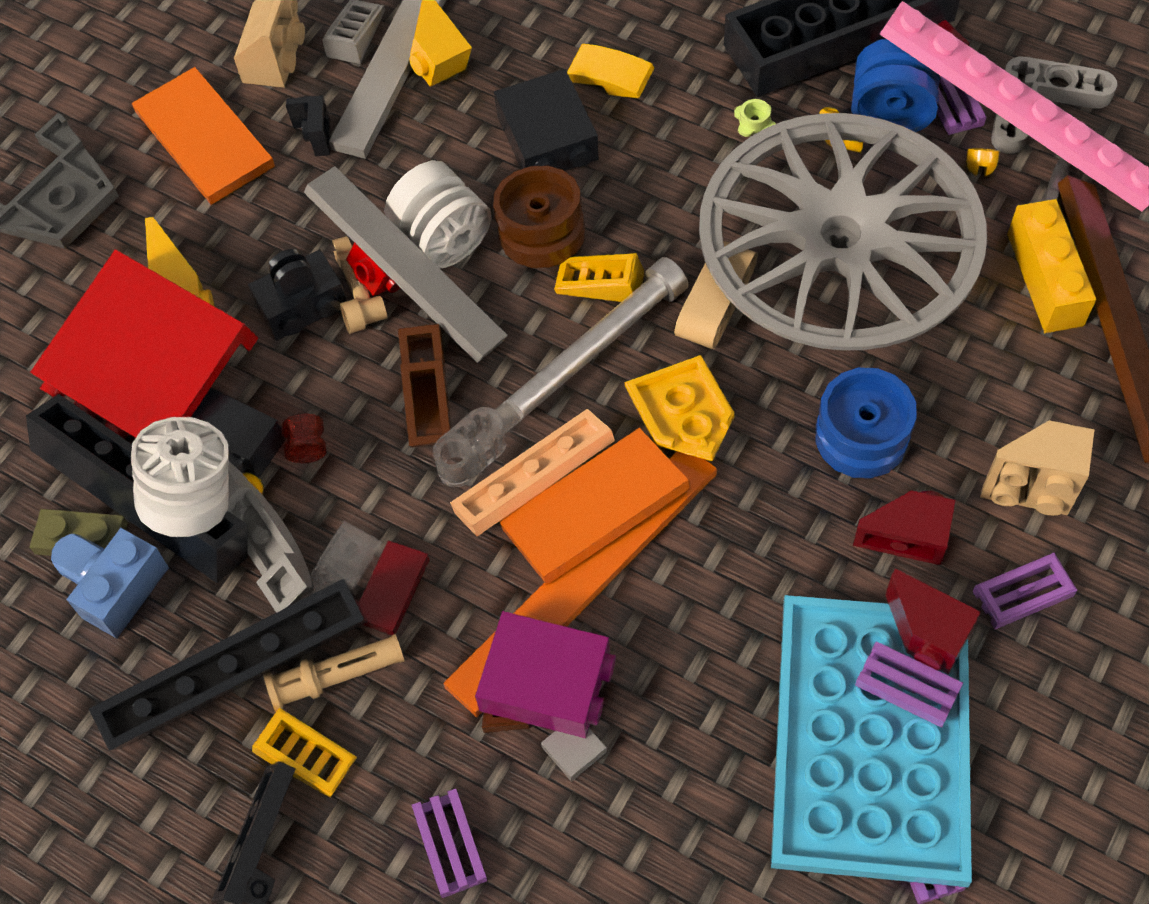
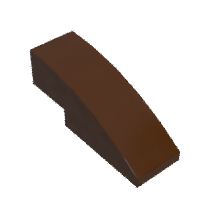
M439 324L398 329L402 363L400 367L409 447L452 443L446 367Z

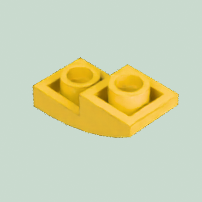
M582 44L567 73L573 83L603 86L608 95L640 98L654 70V66L652 63L628 53L597 45Z

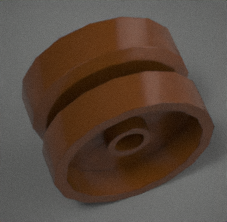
M530 166L517 170L503 179L494 192L493 208L498 223L500 243L505 254L514 262L530 268H549L565 262L579 251L585 241L581 192L576 180L564 170L551 166Z

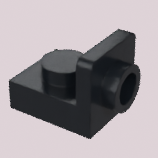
M323 95L288 98L286 100V108L294 128H302L304 141L311 142L315 157L330 155L331 119Z

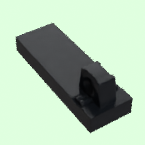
M280 761L266 766L211 902L216 904H267L275 879L256 867L296 768Z

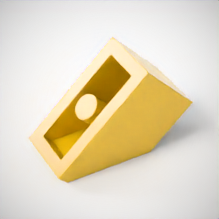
M422 0L409 60L414 72L418 76H422L431 87L466 70L472 47L435 0Z

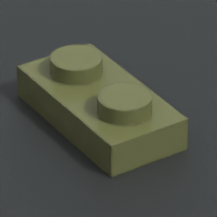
M40 509L29 548L35 555L51 556L55 544L62 537L69 534H77L105 549L120 528L127 529L128 522L122 515Z

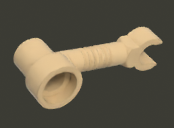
M345 236L332 240L336 250L333 251L335 258L343 270L354 297L352 300L340 303L342 317L348 333L352 334L365 330V325L387 319V312L382 297L376 296L371 298L368 289L358 281L354 270L346 261L352 248L349 238Z

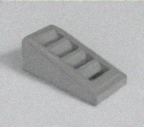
M349 0L322 40L326 57L361 64L385 12L384 5Z

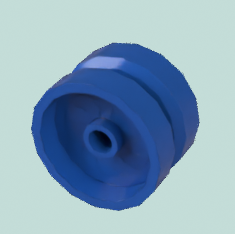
M878 40L865 47L857 57L851 111L853 114L883 119L918 132L926 128L936 118L940 75L889 40Z
M862 367L842 372L828 383L821 397L816 423L815 443L822 458L835 471L852 478L871 479L887 474L901 463L908 449L917 419L916 401L909 387L894 374L879 368Z

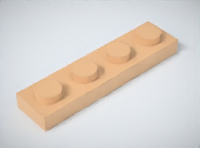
M586 409L450 502L454 513L478 537L615 441L612 430L591 411Z

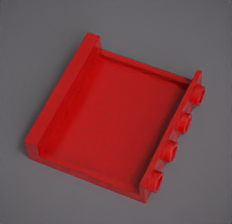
M115 249L30 373L44 381L39 389L52 397L60 394L64 398L65 396L75 401L74 405L93 418H96L98 415L107 421L105 426L126 440L128 435L136 438L141 430L155 421L170 417H191L238 346L250 352L259 338L244 323Z

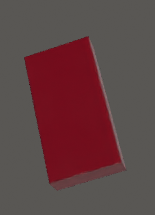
M389 540L387 541L359 601V605L368 622L362 624L363 626L389 635L397 633L430 561L427 553Z

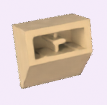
M255 0L253 2L234 56L242 83L285 88L289 73H293L295 70L298 45H302L305 38V27L299 21L297 14V0Z
M1049 420L998 449L981 489L980 498L990 499L1001 506L1019 505L1034 508L1045 515H1068L1089 477L1095 429Z

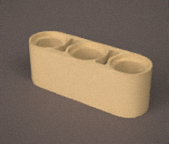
M723 241L724 247L730 244L729 242ZM749 249L728 258L734 271L745 285L750 281L758 257L757 252ZM706 263L681 309L674 334L707 348L715 349L736 307L726 298L715 283Z

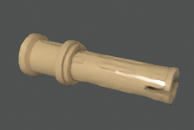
M396 634L389 638L314 663L313 660L308 661V659L300 661L299 667L276 675L268 672L263 674L276 712L279 707L283 709V705L308 696L316 699L320 697V694H323V689L398 662H404V657Z

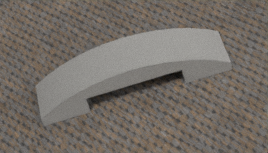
M229 462L228 511L248 524L247 553L262 574L256 583L277 613L298 602L312 588L308 567L294 538L273 507L259 490Z

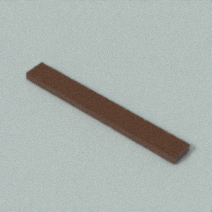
M1067 175L1058 182V188L1082 265L1096 297L1095 306L1139 447L1144 462L1149 464V348L1096 186Z

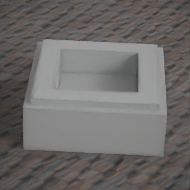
M590 728L588 729L586 739L555 731L541 742L544 751L571 782L607 753V747Z

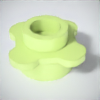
M751 99L738 106L734 111V116L739 119V134L744 137H750L765 128L775 125V122L770 117L771 106L760 99Z

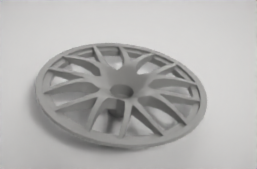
M847 113L807 115L782 121L761 130L737 146L721 162L710 179L700 209L699 235L703 256L715 283L726 298L740 312L774 334L797 343L823 349L843 351L883 348L908 341L931 330L956 311L970 294L979 277L987 246V224L983 206L976 189L959 165L939 146L922 135L904 126L865 115ZM819 140H830L838 168V181L831 190L814 181L794 145ZM843 140L859 141L873 144L874 146L853 168ZM886 149L918 165L887 192L866 196L863 186L865 178ZM784 150L793 176L756 165L772 154ZM928 173L944 190L947 197L908 194ZM745 176L765 183L782 192L799 207V210L785 212L728 199L738 182ZM929 211H955L961 230V239L897 231L889 226V224L911 214ZM724 212L763 226L724 247L722 237V218ZM769 243H791L802 250L788 261L746 285L736 274L728 259L750 248ZM917 252H961L958 267L950 282L946 285L932 266ZM887 259L903 265L920 276L939 295L927 306L911 314L879 275L871 262ZM836 271L846 277L849 295L845 329L825 328L802 322L811 286L820 272ZM803 274L794 319L771 308L755 295L762 290ZM861 284L900 320L879 327L853 329Z

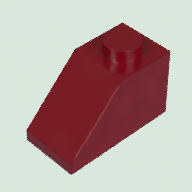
M911 490L859 519L853 546L940 565L948 546L956 500L944 498L943 495L934 491L917 492Z
M895 568L885 595L906 653L914 656L915 660L949 675L973 631L980 611Z

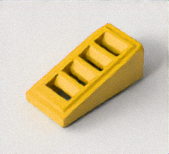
M637 253L569 257L559 266L554 290L556 294L622 302L643 284L644 269ZM575 270L580 271L577 281H573ZM591 273H595L594 280H590ZM607 275H611V279H606Z
M280 707L252 746V752L270 764L280 761L296 768L293 777L330 798L357 758ZM285 729L292 734L281 750L278 751L273 745ZM301 738L307 743L294 761L288 755ZM317 747L323 752L309 771L303 765L314 748ZM333 756L339 761L325 781L318 775L329 758Z

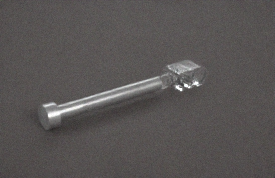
M667 257L660 258L646 270V282L496 409L480 407L471 411L439 438L433 447V457L440 480L450 487L464 486L495 461L506 448L505 434L662 299L672 302L688 288V280L682 269ZM453 457L463 458L462 461L456 464L446 463Z

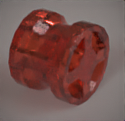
M308 413L296 414L283 421V436L288 440L284 445V453L287 460L302 464L312 463L322 459L327 454L326 442L321 438V435L324 433V422L320 416Z

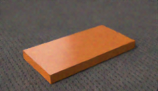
M196 67L131 103L137 115L210 205L275 167L270 154Z
M638 428L499 521L514 545L546 585H548L689 490L690 484L686 476L642 429Z

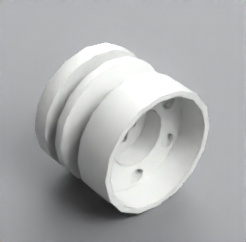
M434 160L419 164L408 171L394 185L387 197L384 209L385 216L439 268H446L457 264L470 255L485 237L492 219L490 208L469 187H465V183L443 161Z
M170 417L155 421L139 432L132 443L131 451L134 507L141 522L151 530L170 537H190L207 532L222 521L229 505L228 443L221 431L209 422L193 417Z

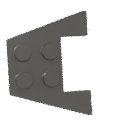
M57 113L34 135L40 145L58 155V157L7 205L0 203V232L66 249L119 196L94 158L87 152L76 133L72 131L62 114Z

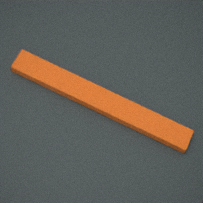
M676 451L669 459L689 480L690 489L550 584L546 585L544 582L513 614L567 627L717 475V468L706 459ZM495 632L443 683L445 689L475 717L482 713L479 711L475 695Z

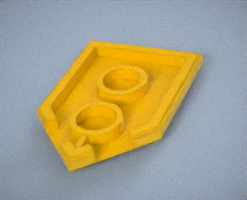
M701 355L624 382L625 388L657 446L713 461L735 417V413Z

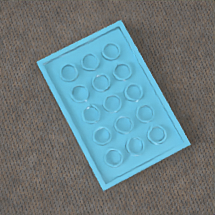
M785 595L782 621L771 868L969 887L972 883L968 640L948 675L963 682L941 728L855 686L856 680L868 656H870L876 641L914 659V656L906 653L889 604ZM898 670V671H900V672H902V673H904V674H906V675H908V676H911V675H909V674H907V673H905V672H903V671H901V670ZM874 672L871 674V677L939 710L942 706L917 693L899 687L897 683ZM925 683V684H927V685H929V686H931V687H933V688H935V689H938V688H936V687H934V686H932V685H930V684H928V683Z

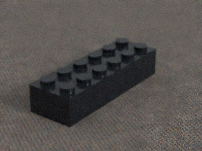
M762 0L725 14L724 47L756 96L760 97L857 59L865 47L878 40L886 39L880 33L902 1L938 24L944 20L949 23L955 21L960 0Z

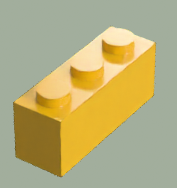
M1057 199L1018 205L1007 235L1044 333L1085 326L1096 297Z

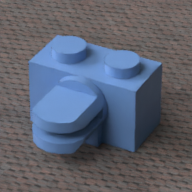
M122 528L118 530L105 549L81 535L69 534L62 537L55 544L51 555V560L59 573L78 584L66 600L83 620L116 639L169 569L155 546Z

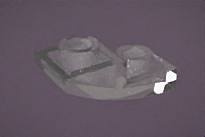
M343 521L310 574L312 588L300 600L343 578L348 581L352 591H354L380 548L382 541L349 522Z

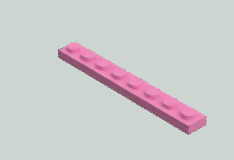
M903 1L899 4L881 31V36L1141 212L1149 206L1148 166H1145L1117 145L1111 143L1086 124L1055 105L1051 100L1046 99L1021 82L1017 77H1014L990 61L986 56L956 38L952 33L922 15L918 10H915Z

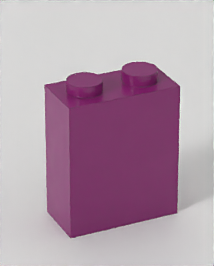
M502 611L475 695L479 711L586 739L590 724L597 726L601 717L604 698L598 697L602 681L610 682L615 666L616 655L610 654L609 637Z

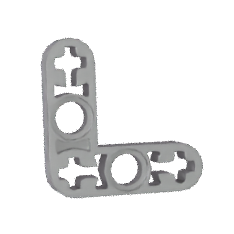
M1018 56L1012 58L1005 67V71L1018 78V74H1023L1024 84L1046 99L1088 108L1100 109L1108 106L1118 86L1116 78L1108 71L1031 57ZM1055 77L1062 78L1069 85L1057 87L1050 82V79ZM1077 83H1081L1080 89L1076 88ZM1095 87H1099L1100 91H1096ZM995 114L991 136L994 148L1005 154L1020 152L1024 149L1029 135L1015 126L1014 137L1007 136V128L1010 122Z

